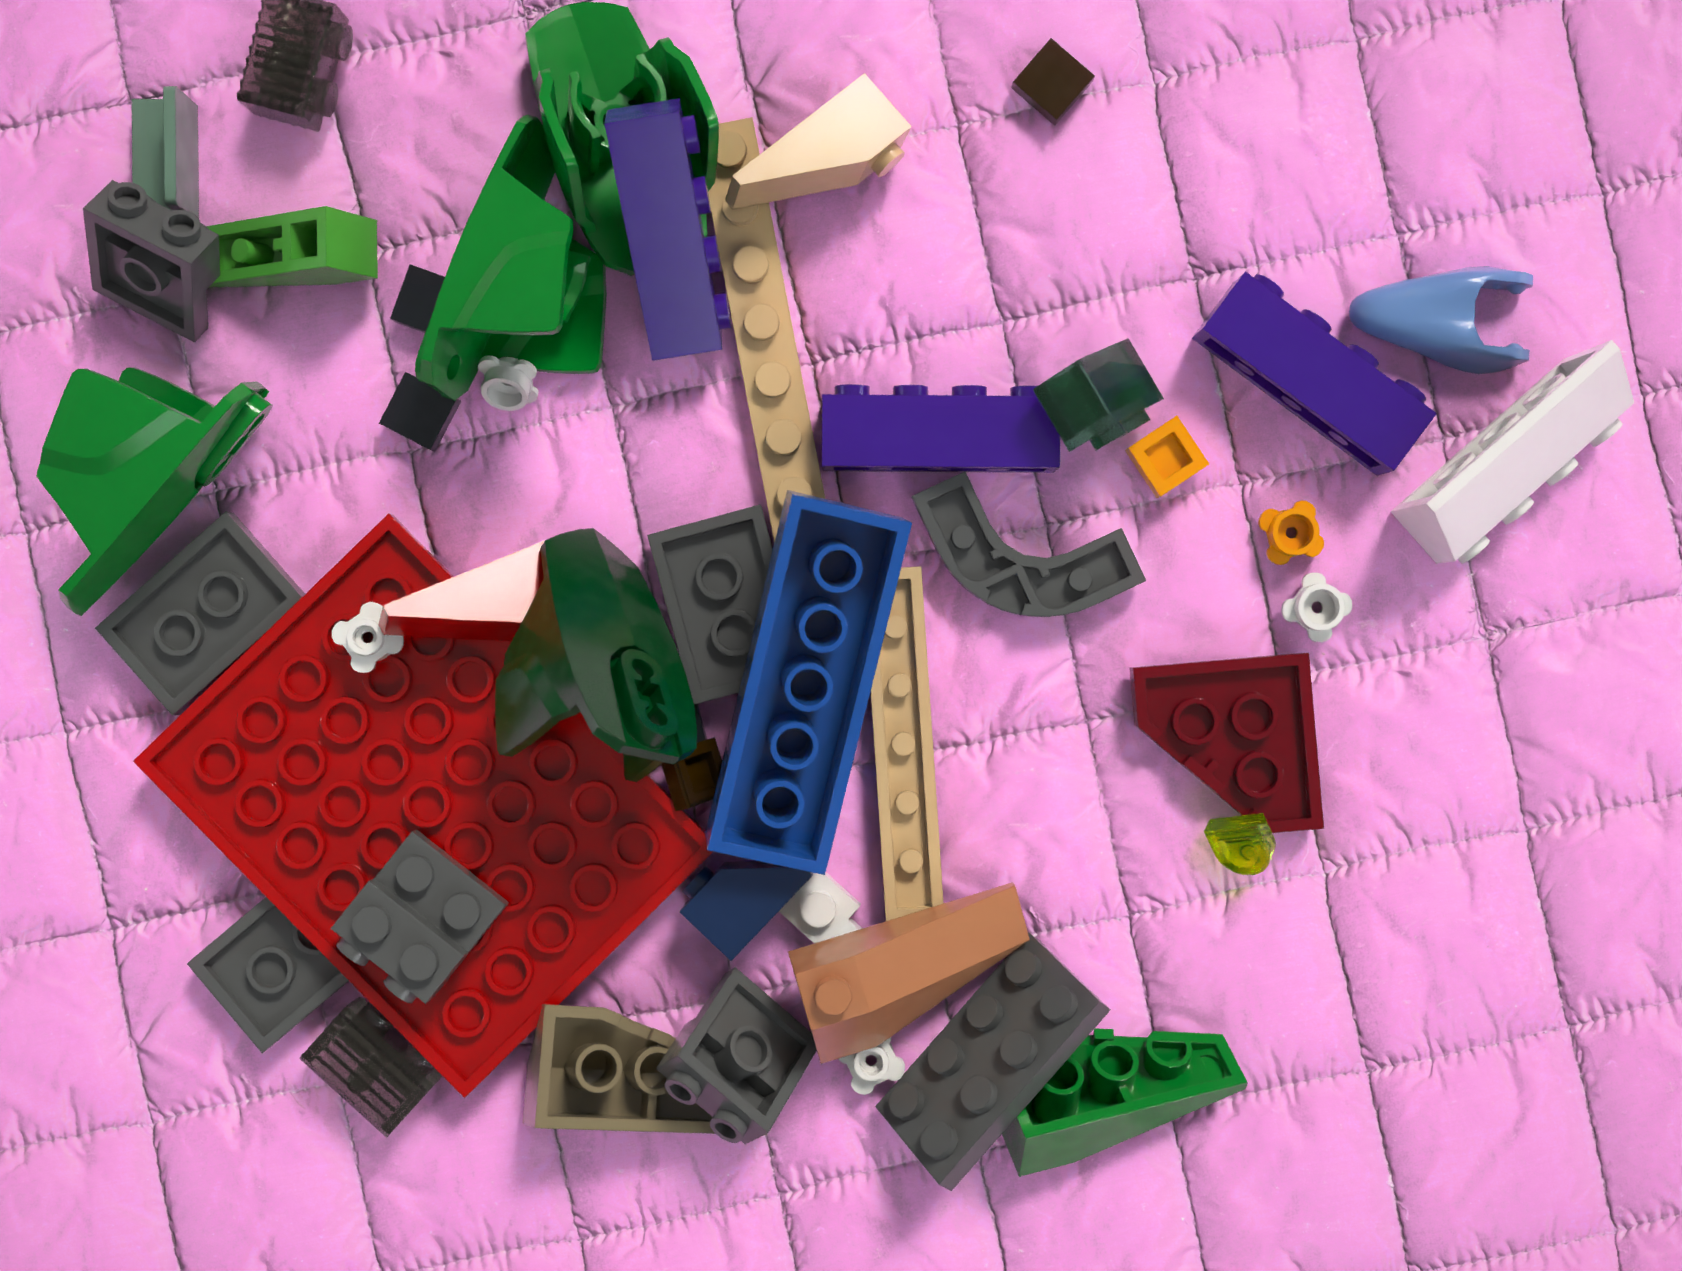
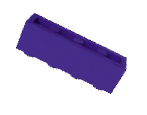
M680 98L609 109L606 113L604 125L652 361L722 350V329L732 328L727 295L726 293L715 294L711 274L722 271L716 235L705 237L701 219L702 214L711 213L705 176L694 178L690 154L700 153L695 116L683 117Z
M1245 271L1232 283L1192 339L1376 476L1394 471L1437 414L1424 404L1426 401L1425 395L1412 384L1400 379L1394 382L1377 369L1379 362L1365 349L1354 344H1350L1347 347L1329 334L1332 328L1321 316L1307 309H1303L1300 312L1282 299L1284 292L1275 282L1260 274H1256L1253 277Z
M866 385L835 386L834 395L822 394V470L859 472L965 471L1054 473L1060 468V396H1045L1046 388L1043 386H1014L1010 388V396H987V387L979 385L952 387V395H928V387L923 385L894 386L893 395H870V387Z

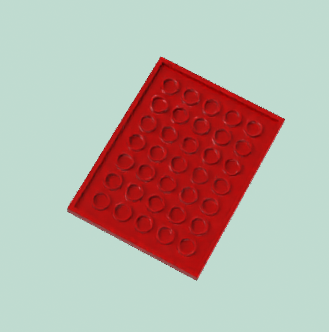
M388 513L133 762L465 1098L537 1027L543 1004L559 1005L713 851L707 850L705 830L685 810L675 811L671 796L649 774L637 782L625 780L623 754L616 752L593 735L581 712L559 721L543 736L512 757L499 755L496 742L495 717L496 678L504 666L505 653L511 641L404 636L402 650L397 654H390L385 659L377 661L373 671L360 673L351 667V656L345 647L336 644L332 639V629L337 622H348L360 613L361 606L365 603L375 602L383 606L454 577L394 515ZM371 632L364 633L363 641L365 643L372 642L373 634ZM414 830L420 831L509 902L436 996L426 1004L418 997L413 1003H407L395 996L387 989L383 982L388 974L371 960L365 966H361L347 958L336 946L341 937L331 929L367 882L377 876L408 835Z

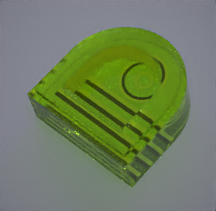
M1263 813L1210 819L1204 830L1205 836L1218 861L1227 869L1238 874L1256 875L1263 872L1268 867L1276 849L1275 838Z

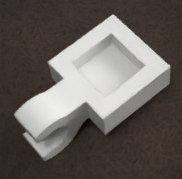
M813 873V876L779 911L813 943L863 929L850 918L860 907L861 903L828 873H825V875Z

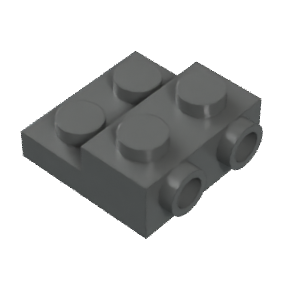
M112 180L83 207L92 290L196 342L208 329L207 289L220 276L219 235L200 223L199 218L192 212L186 210L172 211L149 197L141 186L131 182L118 183Z
M414 830L408 835L377 876L367 882L331 929L341 937L336 946L347 958L361 966H365L371 960L388 974L383 982L387 989L395 996L407 1003H413L418 997L426 1004L436 996L509 902L420 831Z
M734 967L723 975L696 1018L684 1025L656 1070L667 1078L665 1089L671 1097L686 1105L697 1103L712 1116L710 1127L716 1135L731 1143L742 1141L744 1144H747L769 1133L817 1050L812 1033Z

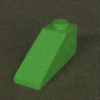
M322 206L206 226L209 230L219 235L220 276L210 287L336 285L378 279L377 220Z

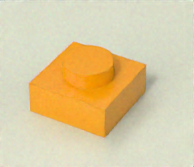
M1175 416L1125 450L1156 498L1163 496L1209 465V462L1178 416Z

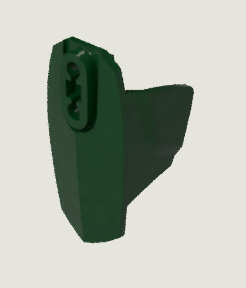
M594 528L565 532L545 540L540 547L544 579L505 653L504 666L496 678L495 717L496 742L499 755L509 757L516 755L543 736L559 721L581 712L592 734L616 752L623 754L625 780L637 782L659 767L663 762L675 764L690 756L697 748V724L688 679L675 642L638 566Z

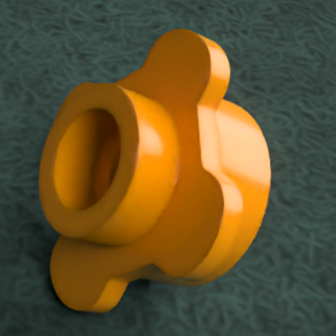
M1297 501L1290 509L1277 511L1271 508L1265 510L1260 515L1258 525L1261 530L1266 532L1269 543L1266 555L1272 563L1284 565L1288 563L1291 557L1302 554L1308 557H1315L1322 551L1324 540L1319 535L1320 529L1315 518L1316 509L1310 502ZM1289 527L1296 530L1294 538H1289L1286 535V530Z

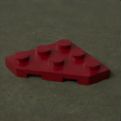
M1309 653L1129 667L1134 726L1244 818L1261 816L1262 820L1249 822L1251 824L1264 822L1265 826H1256V828H1266L1267 832H1263L1265 834L1324 829Z

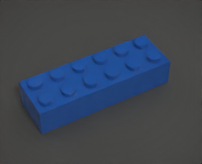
M787 490L705 830L708 851L825 875L912 522L903 517Z

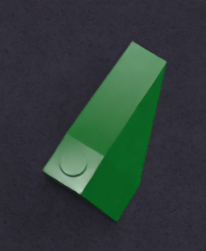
M1095 1028L1093 1035H1088L1002 1133L1018 1176L1021 1177L1075 1163L1245 1090L1248 1082L1223 1034L1153 1031L1148 1037L1114 1036L1113 1029Z

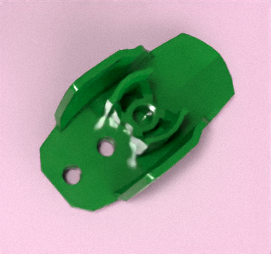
M606 2L568 4L555 9L539 19L525 33L533 85L546 143L564 197L590 246L606 267L632 276L635 273L604 125L607 110L680 98L683 117L694 115L698 131L700 153L690 154L694 178L705 176L708 191L715 184L719 143L718 117L691 58L674 46L669 37L659 39L650 49L628 7ZM702 214L701 219L703 224L705 237H707V217L706 214Z
M525 115L516 121L485 182L452 256L416 358L415 374L418 381L426 383L443 397L454 401L469 390L479 370V361L484 356H495L498 359L512 357L518 360H526L536 367L537 372L593 374L601 368L607 296L606 266L596 253L572 238V219L544 201L555 170L546 143L543 125L535 116Z
M129 367L122 371L119 381L89 369H77L71 374L42 447L40 464L36 475L44 488L59 505L91 553L72 576L58 589L60 599L67 608L75 614L82 616L141 557L177 518L203 486L209 485L221 474L272 409L273 405L265 399L269 391L259 382H242L214 406L167 380L135 367Z

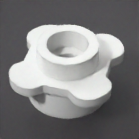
M484 356L480 359L478 369L484 374V380L480 388L481 394L491 406L505 411H515L537 400L539 391L533 386V379L536 377L537 369L532 363L512 357L498 359L495 356Z
M1309 573L1302 578V588L1295 597L1283 602L1281 612L1286 621L1297 622L1305 628L1310 640L1324 642L1331 638L1332 628L1337 626L1343 617L1351 612L1352 600L1348 594L1341 593L1337 588L1326 584L1324 575ZM1314 602H1319L1322 605L1319 613H1315L1312 610Z
M375 602L363 604L357 616L348 622H337L332 629L333 641L345 647L351 656V667L360 673L373 671L377 661L385 659L390 654L399 653L404 646V636L383 635L378 625L383 606ZM366 632L373 634V640L370 643L363 641V635Z
M891 1037L877 1047L839 1058V1061L847 1064L852 1075L851 1087L855 1092L867 1095L873 1091L875 1085L887 1079L897 1081L903 1076L905 1063L902 1058L895 1055L890 1043ZM867 1056H875L877 1062L874 1065H868L865 1061Z

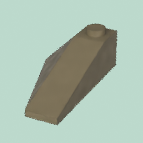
M542 1005L527 1063L523 1124L541 1129L715 1134L710 1127L712 1116L697 1103L686 1105L671 1097L665 1089L667 1078L656 1070L676 1039L675 1037L633 1021L604 1007Z

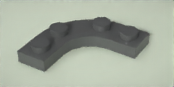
M965 471L911 497L935 550L950 574L972 595L1002 611L1029 617H1051L1071 614L1092 607L1146 581L1122 528L1068 553L1048 558L1023 555L1008 546L990 525Z

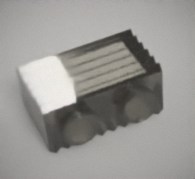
M262 0V9L258 12L259 20L255 23V33L252 35V44L249 46V55L246 58V67L243 69V78L240 80L237 100L251 113L259 117H266L271 120L319 132L323 117H331L337 105L338 86L336 82H333L338 60H347L351 52L353 30L348 25L349 19L337 4L323 0Z
M358 997L349 1003L299 1058L386 1138L442 1078V1075L369 1001L366 1002L362 997Z

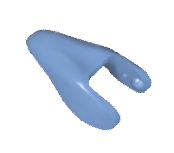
M1479 266L1407 279L1368 290L1357 296L1351 302L1349 316L1351 322L1363 332L1417 352L1445 366L1475 374L1500 372L1529 361L1530 350L1523 349L1517 343L1509 344L1506 347L1484 345L1474 324L1476 298L1480 288L1508 290L1512 294H1521L1533 286V275L1526 272Z

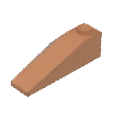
M1011 882L788 951L820 1063L823 1064L877 1047L1029 941L1030 938L1014 883Z

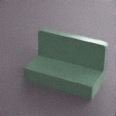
M164 86L163 99H132V183L141 186L146 194L158 204L172 211H190L199 218L198 105L177 86Z

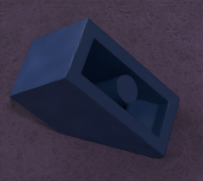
M760 861L724 862L714 873L705 866L682 890L689 900L684 904L680 913L732 961L813 876V873Z

